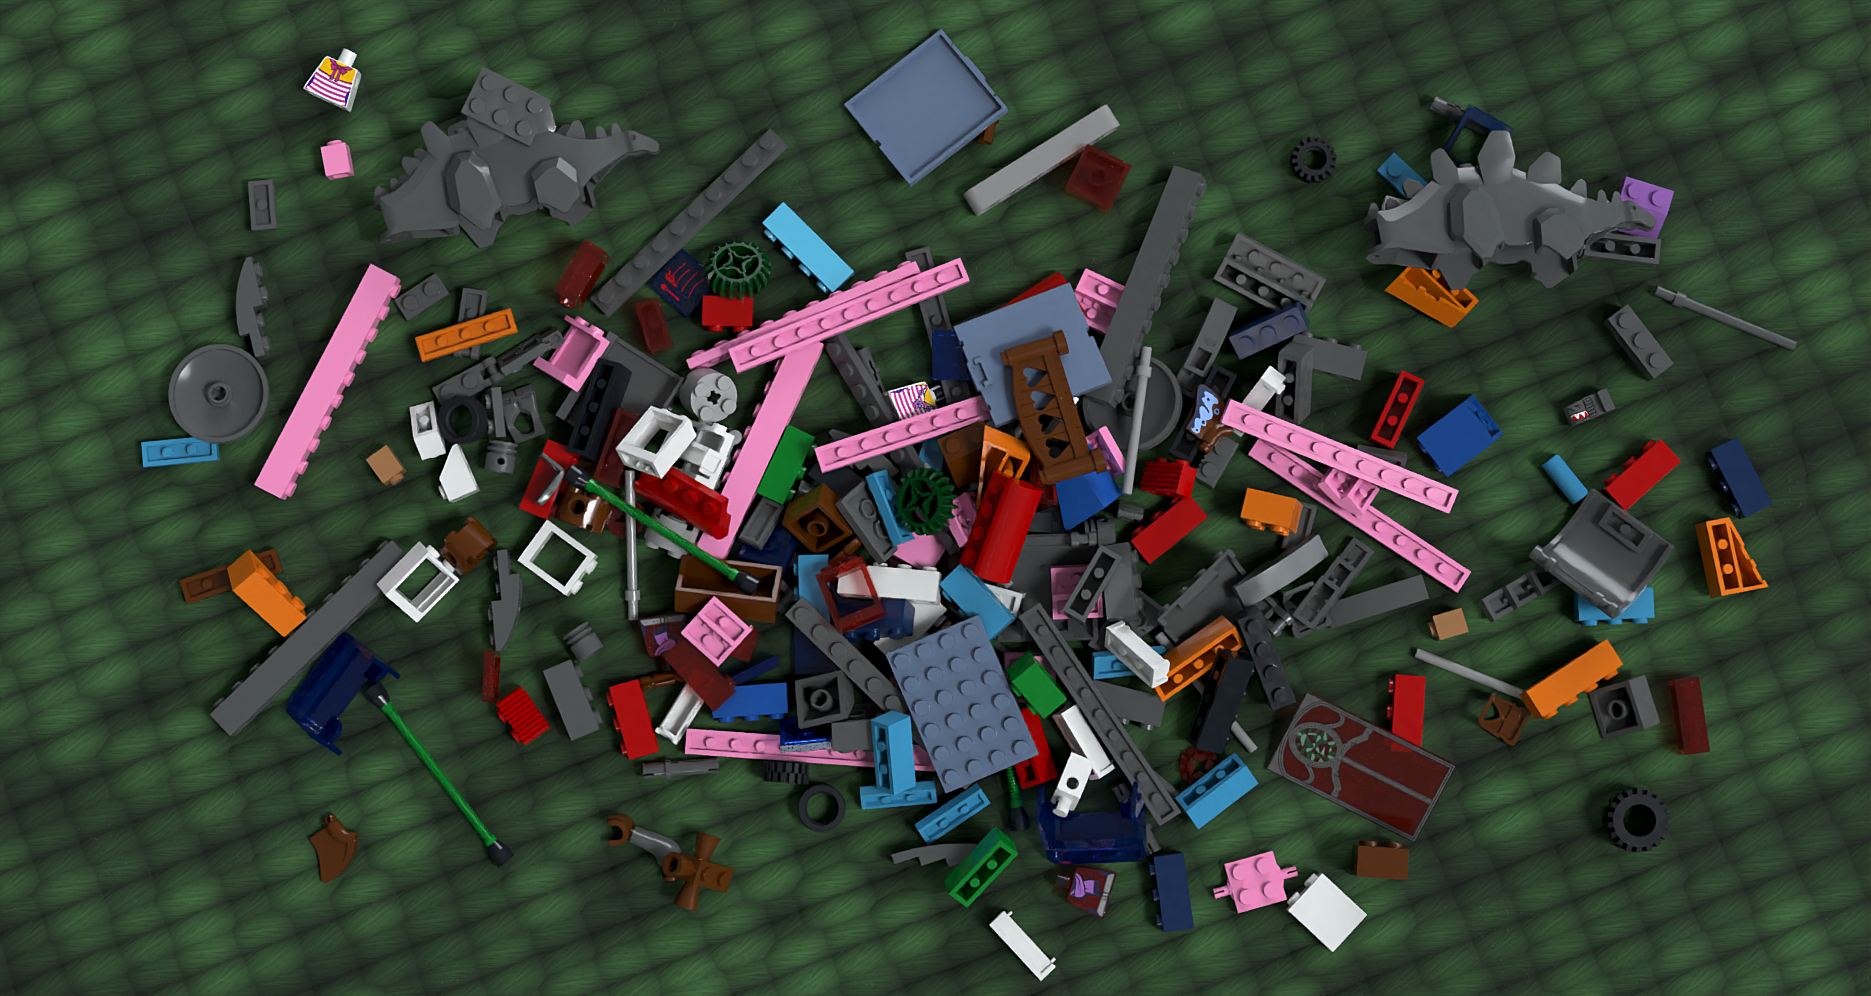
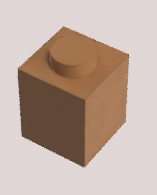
M387 445L366 459L385 485L391 484L393 486L399 483L404 478L403 474L407 472L393 450Z
M1462 608L1429 617L1430 622L1427 623L1431 637L1436 638V641L1469 632Z

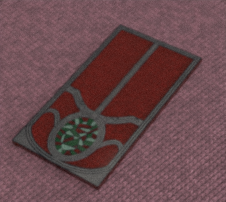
M1307 690L1266 769L1415 843L1452 773L1456 770L1457 764Z

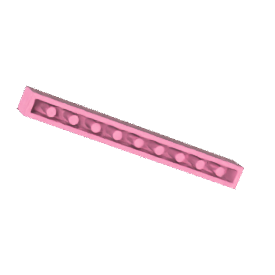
M370 264L254 485L286 500L287 496H292L297 487L295 481L298 475H302L309 462L306 460L310 452L314 453L319 446L320 439L318 437L321 431H325L331 423V412L334 408L337 409L343 400L341 393L345 386H350L355 376L353 371L356 365H360L363 362L367 353L365 348L368 342L372 343L378 333L376 327L379 321H383L386 318L390 309L388 304L391 298L395 299L400 292L401 285L399 283L401 280Z
M814 343L785 355L784 359L779 358L774 368V372L777 373L774 381H768L763 392L767 396L763 404L758 403L753 413V417L756 418L752 427L748 426L742 437L745 440L742 450L737 448L732 459L735 465L731 472H726L721 483L724 485L721 495L729 499L727 513L731 515L728 536L717 540L703 532L700 540L696 539L695 545L709 553V555L711 554L717 559L726 560L757 494L756 491L820 358L824 349L823 343Z

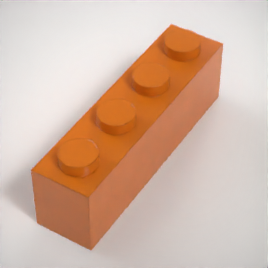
M1221 615L1162 656L1163 659H1167L1170 662L1169 672L1167 673L1168 681L1154 688L1149 686L1151 691L1164 702L1210 670L1219 648L1237 651L1245 644L1235 626Z
M1605 639L1576 656L1519 695L1535 720L1542 717L1547 720L1558 713L1556 708L1562 704L1567 707L1577 701V694L1582 691L1587 694L1597 688L1598 684L1596 682L1603 677L1605 680H1608L1618 674L1617 668L1622 666L1623 663L1609 641Z

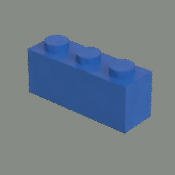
M787 683L711 688L713 718H719V723L734 722V717L743 716L744 721L759 720V715H769V719H784V714L789 713Z

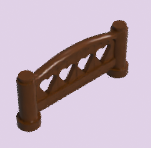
M1062 329L1052 332V336L1011 347L1000 353L1004 367L1009 366L1012 370V394L1020 427L1031 450L1042 465V470L1038 471L1041 485L1047 484V486L1092 472H1096V474L1107 472L1101 448L1089 449L1060 356L1069 354L1067 341ZM1026 368H1032L1047 373L1035 387H1029L1026 383L1028 378L1024 376L1023 371ZM1034 391L1052 395L1054 398L1043 410L1038 411L1034 408L1035 401L1032 400L1031 394ZM1041 415H1047L1062 421L1050 434H1044L1041 430L1043 425L1039 423L1038 418ZM1050 438L1070 443L1057 458H1052L1049 455L1050 448L1046 446V441Z

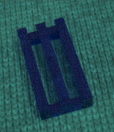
M775 655L732 676L731 679L735 686H740L780 666L781 663Z

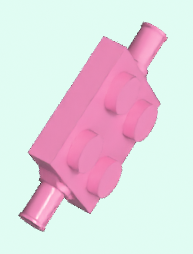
M1273 851L1224 864L1227 874V885L1213 888V893L1224 891L1214 894L1215 899L1230 895L1235 902L1237 912L1242 913L1287 900L1283 888L1284 879L1298 876V873L1296 871L1287 874L1288 872L1295 871V866L1281 870L1276 864Z

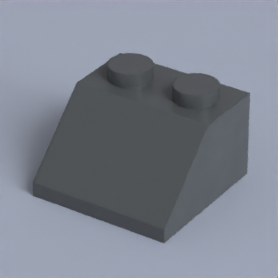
M842 670L795 681L798 726L800 729L848 718L854 705L853 683Z
M1645 675L1620 681L1589 692L1603 739L1642 730L1660 723Z
M875 702L855 703L847 719L831 722L833 751H838L839 753H850L853 750L873 752L871 720L881 716V709Z

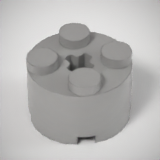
M701 367L691 371L686 376L687 379L680 387L679 395L683 407L689 413L704 421L717 422L723 420L736 410L737 390L733 381L728 376L714 369Z
M662 508L654 509L651 516L652 519L668 527L671 531L676 532L682 538L684 537L690 543L695 544L699 529L669 512L667 515L661 513ZM647 526L644 533L645 545L654 549L662 547L668 550V555L681 559L683 555L691 554Z

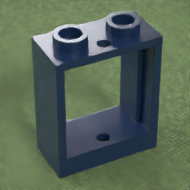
M1469 103L1442 149H1444L1456 167L1466 164L1449 154V151L1469 118L1492 131H1508L1510 136L1513 128Z

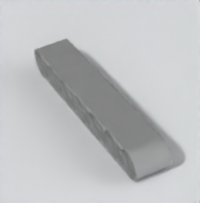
M1104 105L972 187L963 196L974 214L979 216L1106 137L1121 125L1108 105Z

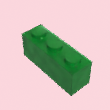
M788 425L756 493L785 506L786 502L791 503L797 491L793 487L797 479L801 481L806 473L807 467L804 464L808 457L813 458L815 454L814 448L818 447L815 444L816 438Z
M994 827L946 877L944 881L948 894L968 908L1018 855L1014 841Z

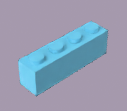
M784 202L762 223L766 228L763 233L772 242L777 239L783 245L781 248L782 252L790 259L795 257L801 263L798 267L808 277L812 274L818 280L816 285L825 294L839 291L855 275L854 271Z

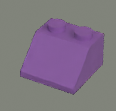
M1626 176L1620 182L1618 189L1622 201L1630 200L1635 202L1656 219V224L1650 232L1640 229L1631 231L1617 229L1615 231L1630 236L1657 239L1667 216L1674 191Z

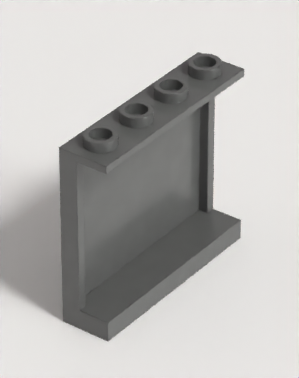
M609 331L605 339L610 343L600 358L621 363L632 371L606 446L607 449L619 455L615 448L650 406L659 409L664 408L671 413L673 412L674 407H672V404L676 398L680 399V387L686 379L675 374ZM596 365L580 390L576 392L572 389L556 413L557 417L573 427L578 418ZM661 429L658 430L651 441L655 440Z

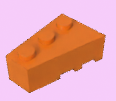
M1407 267L1385 290L1450 328H1453L1479 302L1466 288L1464 290L1451 291L1439 270Z
M986 425L984 428L977 491V510H979L992 471L999 470L1019 480L1030 460L1031 448L1027 442Z
M1729 517L1695 525L1710 598L1768 587L1766 581L1762 580L1754 560L1750 559L1746 552L1745 544Z
M250 549L227 568L232 590L283 637L288 635L306 619L305 604L297 596H293L287 587L269 571Z

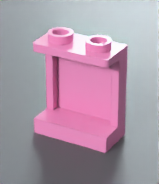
M566 315L564 320L569 322L571 327L564 336L565 342L555 350L548 362L538 356L533 365L578 392L610 342L602 337L604 332L591 324L590 328H588L589 323L579 316L573 319Z

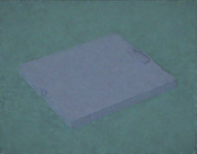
M942 29L844 104L845 108L872 141L880 143L881 146L879 148L910 187L1008 112V108L1000 98L994 96L995 92L986 83L984 75L968 56L964 57L954 44L951 45L952 41Z
M1070 282L954 326L953 330L960 345H963L961 349L967 361L966 367L977 393L980 392L986 408H990L989 415L995 428L1018 420L1012 394V370L1009 366L1004 367L1000 355L1005 349L1052 336V332L1062 329L1067 341L1069 354L1060 356L1073 398L1112 383L1094 337H1089L1087 333L1089 326ZM1026 368L1023 371L1024 376L1028 378L1026 383L1029 387H1035L1047 373L1032 368ZM1038 391L1032 392L1031 398L1035 401L1034 408L1038 411L1043 410L1054 396Z

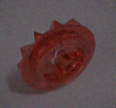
M635 501L636 509L646 514L642 505ZM612 504L607 519V526L614 535L626 538V524L620 521L616 522V520L623 517L624 511ZM637 519L636 535L640 534L645 526L643 522L641 523Z
M1191 748L1181 758L1180 772L1184 780L1192 785L1206 774L1199 771L1192 775L1196 767L1191 760L1192 758L1198 762H1202L1207 758L1208 760L1204 766L1207 772L1220 764L1219 759L1214 752Z

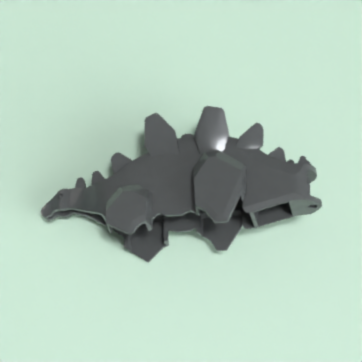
M550 106L530 146L470 117H467V121L462 120L449 126L448 136L432 121H428L421 127L428 152L423 149H416L414 151L415 158L403 157L401 161L402 166L408 176L402 174L399 177V181L395 178L390 180L392 193L389 194L386 189L380 186L375 188L373 207L377 211H382L388 228L386 232L379 236L380 243H397L416 238L457 236L460 232L459 225H461L477 246L484 248L493 245L498 229L506 222V218L509 215L526 214L538 208L543 209V206L549 208L551 217L567 221L571 226L575 227L596 207L593 194L594 189L619 162L628 156H640L645 153L657 155L660 152V145L650 137L635 131L626 130L622 132L617 123L612 124V129H608L606 133L603 127L597 126L596 132L589 131L586 136L582 123L579 120H575L571 125H562L555 133L557 127Z
M1493 130L1488 135L1477 156V167H1473L1469 163L1456 167L1444 149L1439 148L1432 152L1430 156L1432 181L1423 187L1420 182L1410 178L1403 182L1402 190L1407 199L1406 203L1400 205L1393 198H1389L1385 203L1384 211H1380L1375 203H1371L1367 217L1363 221L1364 229L1370 233L1372 248L1365 251V258L1374 264H1393L1439 270L1451 291L1464 290L1472 275L1480 271L1489 262L1513 264L1523 260L1528 264L1530 278L1540 282L1544 288L1550 289L1578 269L1577 255L1578 257L1581 256L1585 248L1604 235L1617 229H1624L1626 231L1640 229L1650 232L1656 224V219L1635 202L1630 200L1622 201L1618 191L1613 193L1611 202L1607 200L1603 190H1599L1597 193L1596 201L1587 198L1586 182L1583 179L1577 180L1570 191L1559 186L1562 181L1561 160L1550 152H1544L1529 166L1527 173L1513 168L1515 153L1510 133L1508 131Z

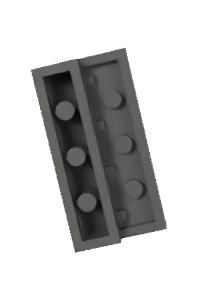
M1238 232L1213 279L1273 311L1300 301L1306 315H1308L1327 278Z

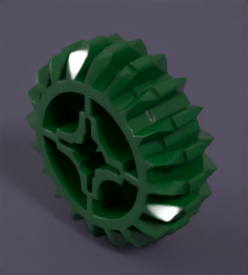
M733 240L732 244H727L724 241L723 247L715 246L714 252H709L708 259H706L704 264V277L708 287L712 288L714 294L719 293L721 298L729 296L731 301L735 297H739L742 302L743 297L747 296L752 299L753 293L760 295L761 289H766L771 278V263L767 253L763 252L762 247L756 248L754 242L747 245L745 240L741 243Z
M918 468L916 471L907 472L908 477L900 478L902 485L895 486L899 493L892 496L897 499V504L892 507L899 511L895 517L902 519L900 525L907 527V531L919 536H924V534L932 536L935 533L942 532L943 527L950 525L948 519L955 517L952 509L958 508L957 505L953 504V500L958 498V496L952 495L955 486L948 485L950 478L943 477V472L935 471L933 468ZM924 482L929 483L935 491L931 492ZM916 512H919L922 517H925L926 522L921 520L917 516Z

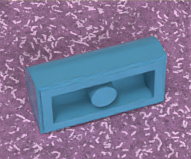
M1555 454L1541 465L1572 505L1588 494L1587 489L1558 454Z

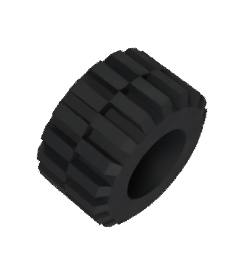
M1626 789V791L1616 793L1615 797L1609 799V805L1605 806L1603 810L1606 812L1605 817H1602V822H1605L1603 829L1609 835L1607 838L1614 842L1615 846L1631 852L1650 851L1653 847H1658L1661 844L1660 841L1667 837L1665 832L1667 829L1670 830L1671 825L1668 824V819H1671L1670 813L1666 812L1668 808L1666 803L1660 801L1662 798L1652 794L1653 792L1642 789ZM1633 805L1642 806L1649 815V825L1641 835H1631L1623 824L1626 810Z

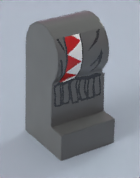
M1605 388L1563 408L1570 427L1607 413L1615 409V406Z

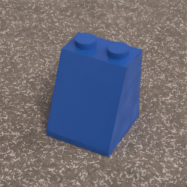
M1471 395L1420 434L1417 439L1419 440L1418 445L1425 454H1430L1434 459L1436 469L1448 477L1494 443L1504 433L1477 398Z
M1088 444L1089 449L1092 450L1093 447L1091 444ZM1108 470L1100 474L1092 472L1055 483L1063 525L1066 531H1069L1104 509L1122 495L1121 489Z

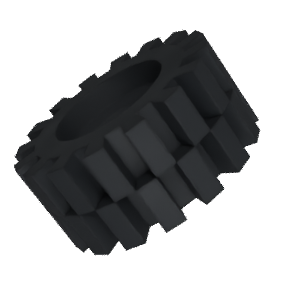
M1314 136L1301 140L1295 146L1290 158L1291 169L1295 172L1294 175L1296 177L1299 176L1303 182L1308 181L1309 184L1314 182L1320 183L1322 180H1326L1333 172L1337 158L1336 154H1334V147L1329 145L1330 142L1327 140L1323 141L1321 137L1314 138ZM1310 151L1320 153L1323 158L1322 166L1318 169L1308 168L1304 163L1306 153Z
M765 761L763 781L808 784L810 764Z

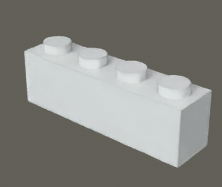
M848 560V564H840L837 593L841 597L869 600L906 599L914 604L940 606L942 587L939 583L943 581V575L937 572V568L924 566L922 570H914L912 566L898 564L897 568L887 567L888 564L886 563L878 565L876 562L869 566L863 565V562L858 560Z

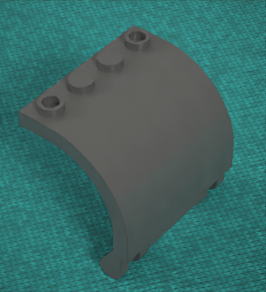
M1593 488L1560 533L1545 547L1542 548L1537 545L1529 557L1610 618L1614 619L1621 615L1640 596L1659 572L1675 547Z
M1088 531V534L1071 532L1069 534L1027 535L1011 577V581L1014 584L1008 590L1026 593L1025 598L1021 600L1019 612L1023 614L1040 602L1066 641L1098 640L1097 618H1087L1082 626L1072 619H1053L1050 566L1090 564L1096 554V531ZM996 582V586L1004 588L1001 583ZM1019 617L998 635V642L1035 641Z
M1230 549L1226 552L1222 550L1218 552L1211 560L1214 564L1207 570L1205 568L1201 569L1193 578L1195 582L1189 588L1184 586L1176 594L1178 599L1171 606L1166 604L1158 612L1160 616L1157 619L1158 624L1177 646L1221 615L1232 623L1238 631L1232 614L1243 610L1232 587L1248 574ZM1269 596L1253 604L1261 610L1269 633L1275 638L1282 634L1281 630L1286 625L1290 626L1294 622V619ZM1274 614H1277L1280 618L1273 624L1269 619ZM1244 646L1237 650L1247 654ZM1211 669L1204 673L1207 677H1209Z

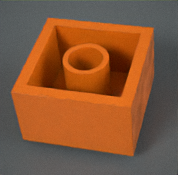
M1247 488L1240 517L1246 521V525L1250 526L1249 528L1264 531L1265 527L1274 531V534L1288 537L1289 533L1296 534L1303 505L1295 498Z

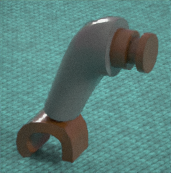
M613 814L606 819V823L610 827L618 826L623 832V836H613L609 840V846L622 845L630 840L631 844L653 854L657 859V864L662 866V871L663 861L667 854L670 852H677L679 854L683 852L680 845L674 840L659 833L638 826L635 827L634 821L627 814ZM665 874L662 875V880L665 881L679 880V878L676 877H668Z

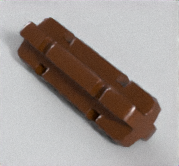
M687 668L676 669V672L672 670L654 674L653 677H650V675L641 677L642 690L653 689L654 686L658 688L676 684L677 681L679 683L688 681Z

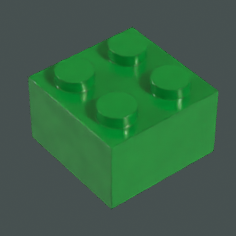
M1029 650L1006 669L1009 675L1007 678L1009 686L1018 697L1023 694L1022 698L1026 702V706L1034 715L1039 713L1045 719L1067 700L1060 685Z

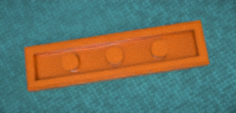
M508 308L415 337L421 360L426 362L516 334L518 329L512 310Z

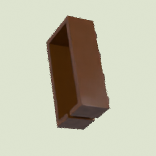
M682 556L675 588L676 612L698 614L715 596L740 619L775 623L782 588V566L719 559L728 567L751 573L761 580L759 587L751 596L740 591L735 583L728 579L727 575L722 574L716 568L703 562L697 556Z

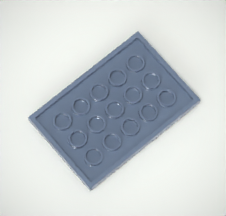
M979 614L885 654L945 793L1039 754Z

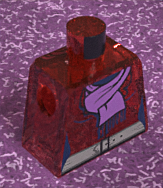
M683 612L638 619L649 657H661L663 672L678 670L676 655L686 654L687 638L681 632L688 625V613Z
M1075 867L1073 876L1058 873L1054 887L1068 891L1067 902L1104 919L1117 872Z

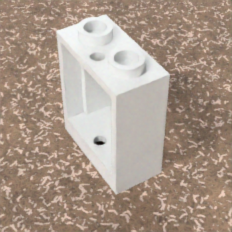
M650 406L615 449L624 465L662 479L697 435L692 427L691 420L686 416H679L669 412L667 409ZM660 428L673 433L657 454L644 450V447Z
M546 520L518 561L560 592L569 596L571 593L575 595L581 588L583 582L580 580L585 573L590 574L598 564L595 560L598 556L552 522ZM553 533H556L587 556L565 586L532 563Z
M420 541L377 583L382 592L416 622L459 581L458 577L453 573L455 569L446 559L442 562L438 558L440 554L431 545L426 548ZM427 558L441 572L411 601L397 587Z

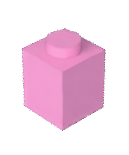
M341 140L327 142V146L321 147L325 174L328 179L334 180L354 176L350 148L345 142L342 143Z

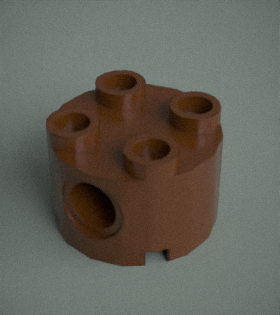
M568 485L567 490L563 493L555 519L602 535L612 507L608 500L606 501L592 493L589 497V493Z
M473 516L462 524L463 528L458 533L454 530L444 539L445 543L439 548L440 554L461 576L467 574L486 558L484 556L487 553L486 550L491 553L498 543L490 532Z

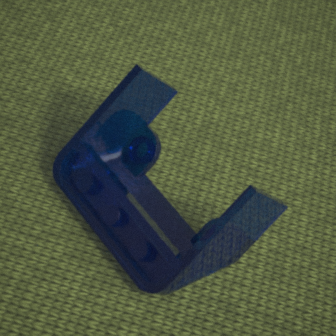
M344 632L336 638L287 704L286 712L310 738L340 756L342 751L333 743L342 733V723L338 719L367 680L378 682L384 679L387 673L397 679L401 675L387 661L351 634Z
M1139 781L1133 782L1132 798L1125 799L1120 803V812L1072 814V811L1069 810L1066 817H1060L1053 812L1055 804L1048 801L1044 785L1039 786L1035 819L1046 856L1050 862L1065 865L1138 862L1145 859L1147 852L1146 813Z

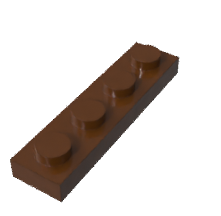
M273 548L255 555L274 576L284 572L277 549ZM234 562L179 580L187 604L190 605L231 591L232 586L227 568Z

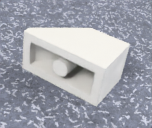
M434 401L410 407L413 438L422 460L445 454V440L438 427V414Z
M458 444L453 445L439 478L442 485L438 486L443 499H448L451 503L480 491L461 446Z

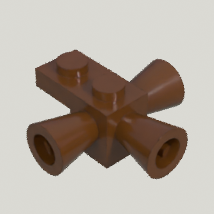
M697 831L694 855L680 852V854L670 852L666 855L663 861V872L665 875L685 881L673 904L697 911L700 886L726 893L734 869L709 861L721 838Z

